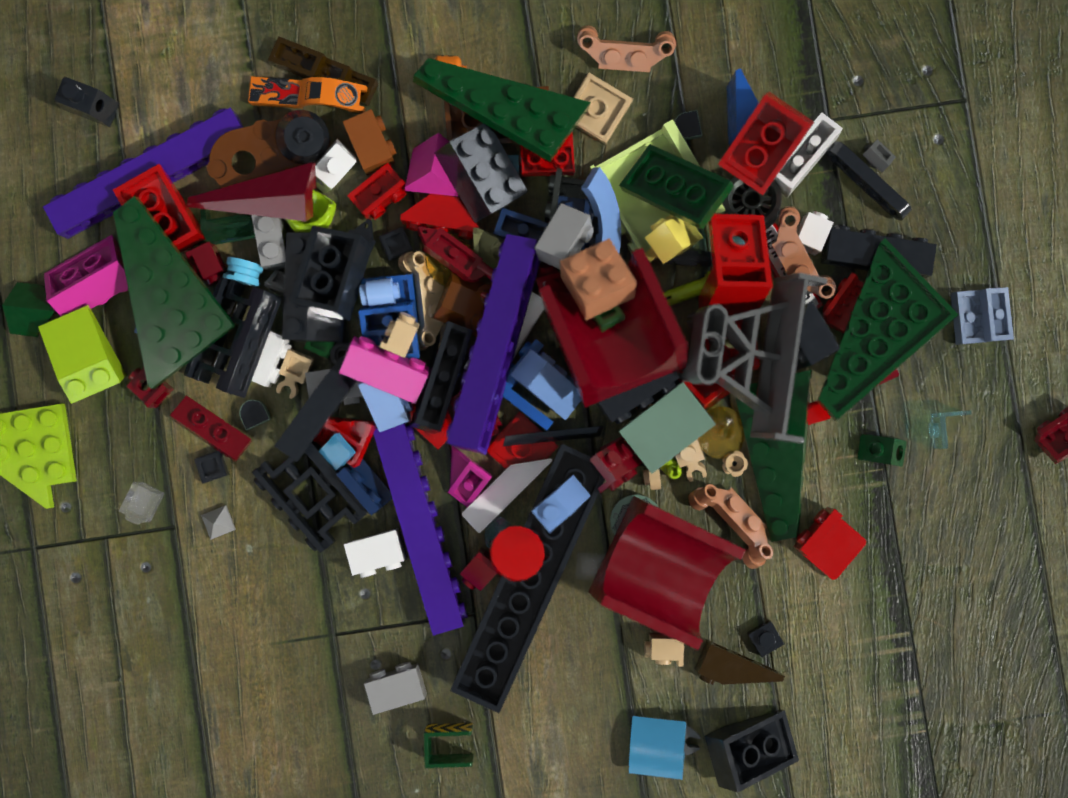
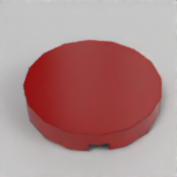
M522 526L508 527L499 532L494 538L489 551L490 561L495 571L514 582L524 581L535 575L541 568L545 556L544 546L539 536L531 529Z

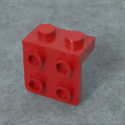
M826 507V509L823 508L817 513L813 519L814 523L799 534L796 539L797 542L793 547L827 577L835 580L864 548L866 540L841 519L843 517L841 513L834 508Z

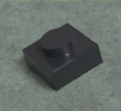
M770 620L747 632L761 657L784 645L783 640Z

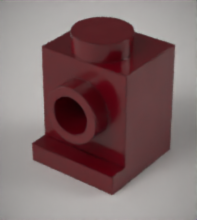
M211 242L204 243L185 252L187 258L195 261L193 268L199 278L203 277L209 286L217 284L223 273L228 272L217 246Z
M139 367L135 369L128 377L131 382L127 387L148 408H157L174 390L166 381L155 389H150L148 386L144 390L142 385L147 381L144 368L141 369Z

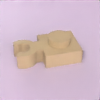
M291 348L288 349L279 372L280 375L285 376V380L277 385L276 392L281 393L284 386H289L291 388L289 398L293 399L299 391L297 382L301 384L306 382L305 373L310 372L315 359Z
M697 439L675 456L680 468L687 466L686 475L690 482L693 481L692 472L695 470L701 471L703 478L707 476L705 465L699 462L705 460V457Z

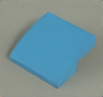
M632 716L629 774L683 780L686 722Z

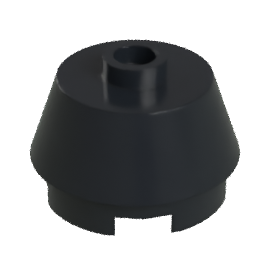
M295 110L286 114L277 125L276 143L280 152L288 160L298 164L315 162L326 152L329 144V132L326 124L317 114L307 110Z

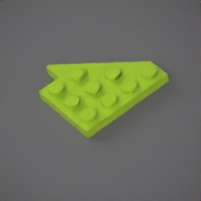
M65 404L0 414V476L46 509L54 508L51 485L77 481Z

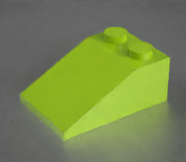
M89 304L38 326L57 380L71 404L120 383L127 375Z

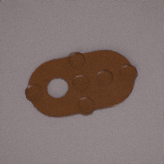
M263 119L256 121L252 126L234 129L219 137L211 149L210 160L206 167L209 176L214 178L223 188L304 164L292 162L280 152L275 134L281 119L270 122ZM330 138L327 149L331 146ZM247 151L254 156L256 165L251 173L242 175L233 169L232 158L235 153Z

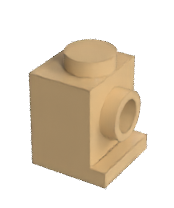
M400 312L397 321L391 320L385 335L389 336V339L384 337L379 347L405 358L420 324L415 322L416 318L414 316Z
M649 634V641L644 643V656L655 660L656 664L670 665L671 661H675L678 666H683L684 643L664 634Z

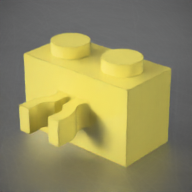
M669 215L650 227L652 232L645 239L652 248L646 251L645 254L650 262L655 258H659L664 264L686 252L703 239V236L695 226L673 215Z

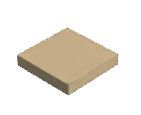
M588 73L574 98L591 103L576 128L606 145L633 102V98L593 74Z

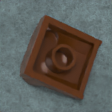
M450 271L449 279L431 318L444 324L449 321L473 330L471 336L477 338V325L479 320L483 318L485 311V298L481 296V292L490 293L492 285L485 284L479 280L476 282L464 281L454 272Z

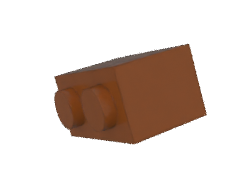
M372 109L342 121L366 175L376 172L387 162L389 165L395 164L393 155L397 153L391 139L386 141L382 132L386 130V127L380 115L375 117Z

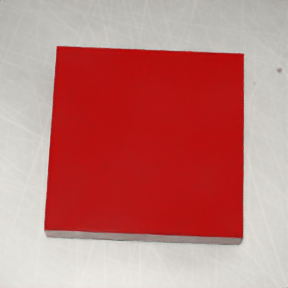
M519 411L490 443L487 453L507 469L513 464L548 459L559 446L554 441L503 446L505 436L543 432Z

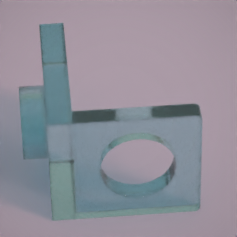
M971 410L931 414L932 423L929 424V435L933 439L934 449H948L945 417L971 415Z

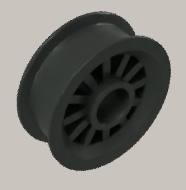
M737 177L732 178L731 181L734 188L722 203L726 210L723 214L764 215L765 229L771 227L778 218L782 204V193L777 182L773 180L766 192L761 195ZM753 199L757 201L758 204L755 206H750L746 204L745 201Z

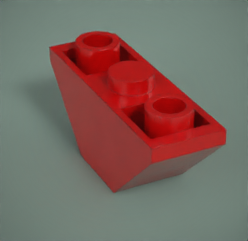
M429 194L402 213L400 217L402 224L406 225V229L417 231L420 226L438 230L441 227L446 232L457 233L459 238L473 240V228H479L459 198L447 195Z

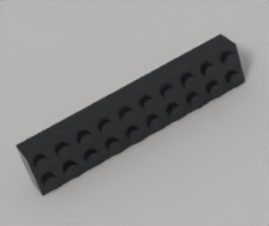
M564 444L560 445L532 509L572 475L576 477L591 496L550 533L533 514L531 509L524 527L531 529L537 534L543 543L545 554L543 564L535 575L524 581L514 582L503 576L500 577L452 683L451 692L500 713L599 494L598 488L603 485L605 480L590 461L592 457Z

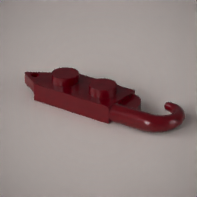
M418 227L417 232L424 244L423 250L464 281L476 282L484 276L491 280L494 269L482 261L483 258L441 227L438 230ZM481 292V296L483 298H485L488 294L486 292Z

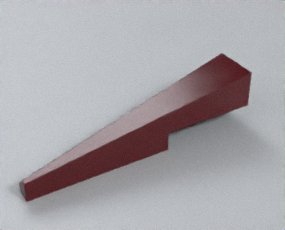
M315 162L188 197L187 207L307 221L313 217L312 190L316 188Z

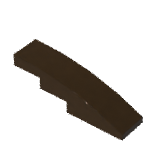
M279 36L268 58L269 62L302 78L325 77L366 85L368 87L367 93L361 92L360 103L369 106L379 84L376 79L353 71L350 66L329 59L321 52Z

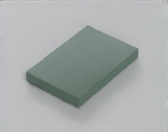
M681 382L621 428L619 432L653 474L714 427L716 423L685 383Z

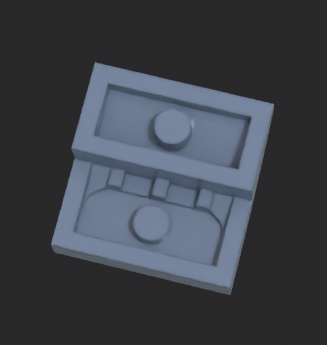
M1008 287L951 293L952 308L959 314L953 319L956 345L1014 339Z

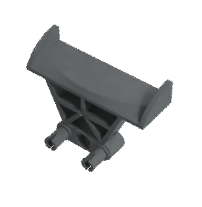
M800 272L773 279L770 305L729 316L726 309L721 305L701 307L696 312L690 313L687 318L692 319L687 320L686 323L692 329L687 365L679 370L684 371L683 373H678L680 379L695 385L716 382L752 408L754 414L750 437L804 444L805 438L786 435L807 287L827 285L828 279ZM769 312L763 351L755 350L760 314ZM743 319L741 331L734 321ZM726 336L739 353L722 363ZM705 339L710 343L708 351L704 348ZM760 359L761 367L757 394L755 396L749 392L753 360ZM736 367L733 380L726 373Z

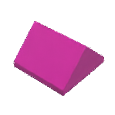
M440 133L413 148L405 191L458 197L456 189L435 155L437 150L449 142Z

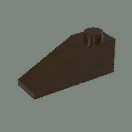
M710 640L706 641L695 666V670L700 674L699 679L711 685H714L715 681L723 685L783 682L785 678L780 671Z

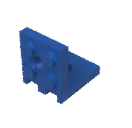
M535 339L532 344L529 341L526 342L518 353L521 357L516 365L512 363L503 397L547 431L553 424V421L513 391L518 381L511 376L512 372L530 350L538 355L544 350V345Z

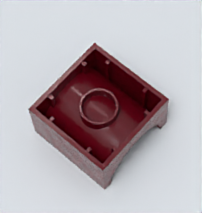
M643 248L633 251L631 259L626 265L636 281L635 298L618 305L625 314V320L603 332L600 331L592 318L585 320L570 292H557L551 289L549 285L539 289L546 316L584 407L683 369L687 365V343Z
M633 496L588 592L600 605L699 650L703 642L700 636V619L709 591L719 574L730 562L742 559L745 549Z

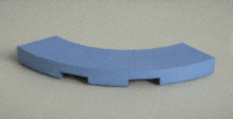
M594 167L581 189L591 204L594 216L598 218L599 233L596 234L595 245L610 238L619 253L621 245V218L618 202L605 173L600 167Z

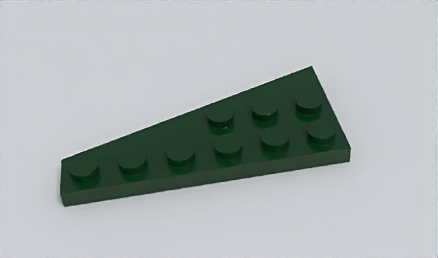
M427 58L413 76V82L549 162H551L585 115L591 103Z

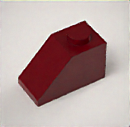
M483 547L478 550L460 573L463 576L461 581L472 590L477 588L480 591L497 574L491 564L490 553Z

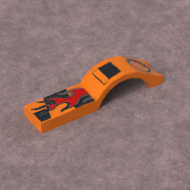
M251 77L248 102L255 106L303 109L307 105H327L353 113L365 112V107L360 106L361 92L367 93L368 87L325 77H309L302 80Z

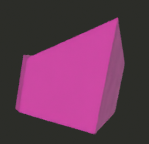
M452 446L450 489L448 493L468 508L493 475L458 448Z

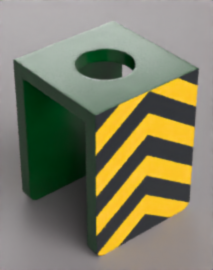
M473 723L427 724L424 731L425 768L472 767L473 753L432 755L431 737L472 735Z

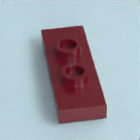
M187 395L170 414L172 420L234 462L239 459L252 442L251 438Z

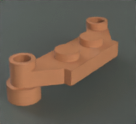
M589 25L581 27L577 33L579 46L598 62V69L650 72L653 65L663 58L672 55L676 48L675 37L669 31L660 32L656 36L654 43L600 40L597 30ZM591 38L592 41L584 42L583 39ZM665 43L670 44L668 48L662 47Z
M793 206L782 208L778 214L780 225L777 238L771 244L786 273L790 275L800 272L827 278V285L808 286L807 291L825 299L831 298L836 291L834 279L828 275L819 276L796 232L797 225L800 222L799 211ZM792 215L795 217L794 220L790 223L786 222L785 218ZM824 286H830L828 291L821 290Z
M708 484L705 487H698L689 494V503L695 510L700 511L708 506L713 507L748 545L749 548L745 550L742 557L747 567L756 569L764 565L766 560L773 556V549L767 542L765 532L767 525L732 488L723 490Z

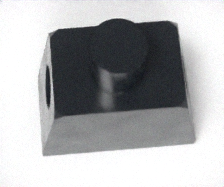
M67 77L62 79L55 97V102L63 110L107 127H111L120 104L99 89ZM96 103L98 105L102 103L99 111H96Z

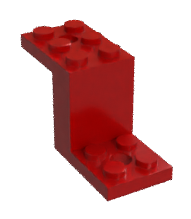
M714 214L709 221L713 267L698 297L699 308L721 305L726 309L728 316L760 308L772 289L764 215ZM732 237H740L744 240L745 244H736ZM743 319L734 321L740 331ZM707 339L704 341L706 351L710 348V343ZM757 340L755 350H758ZM724 344L722 363L739 352L735 348H729ZM754 359L752 370H757L760 362L759 359Z

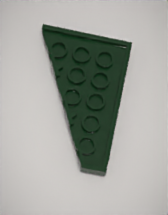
M133 196L114 211L113 214L147 384L150 389H155L236 325L141 200Z
M886 238L877 247L839 343L840 349L836 351L817 402L834 421H837L959 315Z

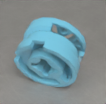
M227 257L228 272L223 273V278L259 287V274L263 273L264 269L260 264L239 258Z

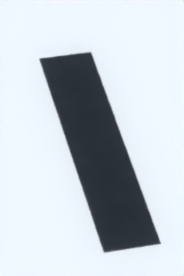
M604 426L505 436L503 446L599 437Z

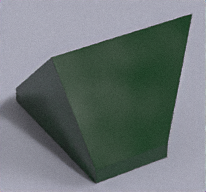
M17 282L2 304L9 332L15 335L38 337L40 332L38 326L47 323L55 312L46 300L44 285Z

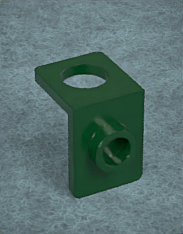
M862 434L857 458L858 460L902 467L907 442L896 438ZM899 446V455L898 458H896V452Z

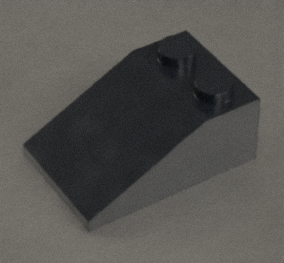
M782 709L723 726L704 736L718 786L737 793L799 761L786 712Z

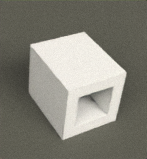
M813 211V213L808 212L802 218L797 230V234L806 251L812 255H817L822 251L834 223L827 220L828 217L825 214Z

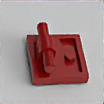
M573 132L551 162L520 145L521 177L556 175L557 168L562 169V175H574Z

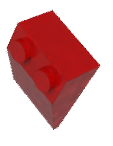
M768 92L753 111L718 165L763 195L815 122L771 92Z
M157 164L113 189L121 206L133 196L138 197L180 253L207 239L193 212L187 207V203L161 164Z

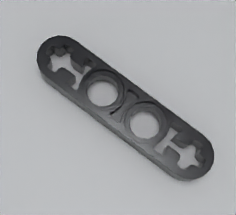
M837 141L827 150L828 158L893 218L902 221L912 210L904 198L846 145Z

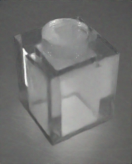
M133 482L119 512L125 514V519L134 524L140 525L141 523L150 522L165 493L144 482Z

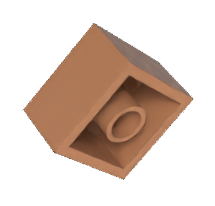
M610 238L560 261L561 279L585 320L635 298L636 281Z

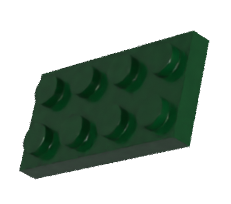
M649 144L619 185L624 192L702 230L734 188L731 180Z

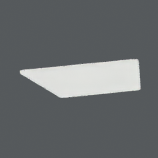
M552 459L510 465L462 513V516L478 533H481L552 462Z

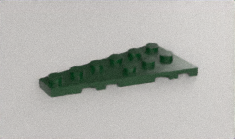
M812 369L795 373L786 435L805 438L804 444L750 437L754 410L736 398L771 542L797 538L799 536L800 502L804 479L803 465L806 454L808 404L810 403L809 390ZM758 382L750 384L749 392L755 396L757 394Z

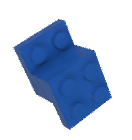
M413 273L363 278L361 285L366 284V281L392 278L393 283L398 282L400 298L396 299L395 305L371 308L368 305L360 308L359 318L362 337H367L373 340L375 345L380 346L384 337L389 339V336L385 335L391 320L397 321L400 312L414 316L416 318L415 322L419 323ZM417 331L405 356L408 359L420 358Z

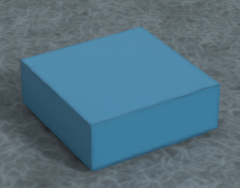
M340 433L334 434L319 450L335 471L341 469L356 453Z

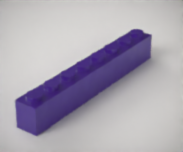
M231 107L220 109L210 119L197 121L189 127V130L170 135L166 142L158 146L153 145L146 148L143 154L138 157L127 158L120 163L119 167L113 170L102 171L96 176V179L76 185L73 191L68 194L53 197L50 203L43 206L57 235L69 239L114 215L113 212L121 207V204L113 189L157 164H161L173 183L207 166L210 160L211 149L218 138L226 132L243 128L238 115Z
M506 234L505 241L500 245L498 266L492 272V287L490 293L485 297V311L483 318L479 320L477 325L478 335L475 345L470 349L469 367L462 377L463 388L461 395L456 399L454 405L455 416L453 423L447 429V443L456 448L483 455L487 453L541 262L535 250V246L538 243L537 239Z
M407 423L379 432L377 428L374 431V438L432 635L464 627V619L468 618V613L464 602L459 603L457 593L461 592L457 577L452 578L449 568L453 567L449 551L444 552L442 542L446 541L442 527H437L434 517L438 516L435 502L429 501L427 491L431 489L427 476H422L419 466L423 465L419 450H414L412 441L416 440L413 428L410 425L407 426Z

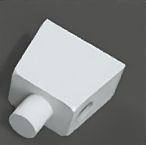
M338 139L332 143L323 156L315 163L316 187L323 193L332 190L357 161V156Z

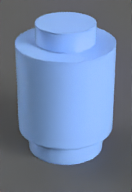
M392 278L366 281V284L359 286L363 306L369 305L371 308L395 305L396 299L400 298L398 282L393 283Z

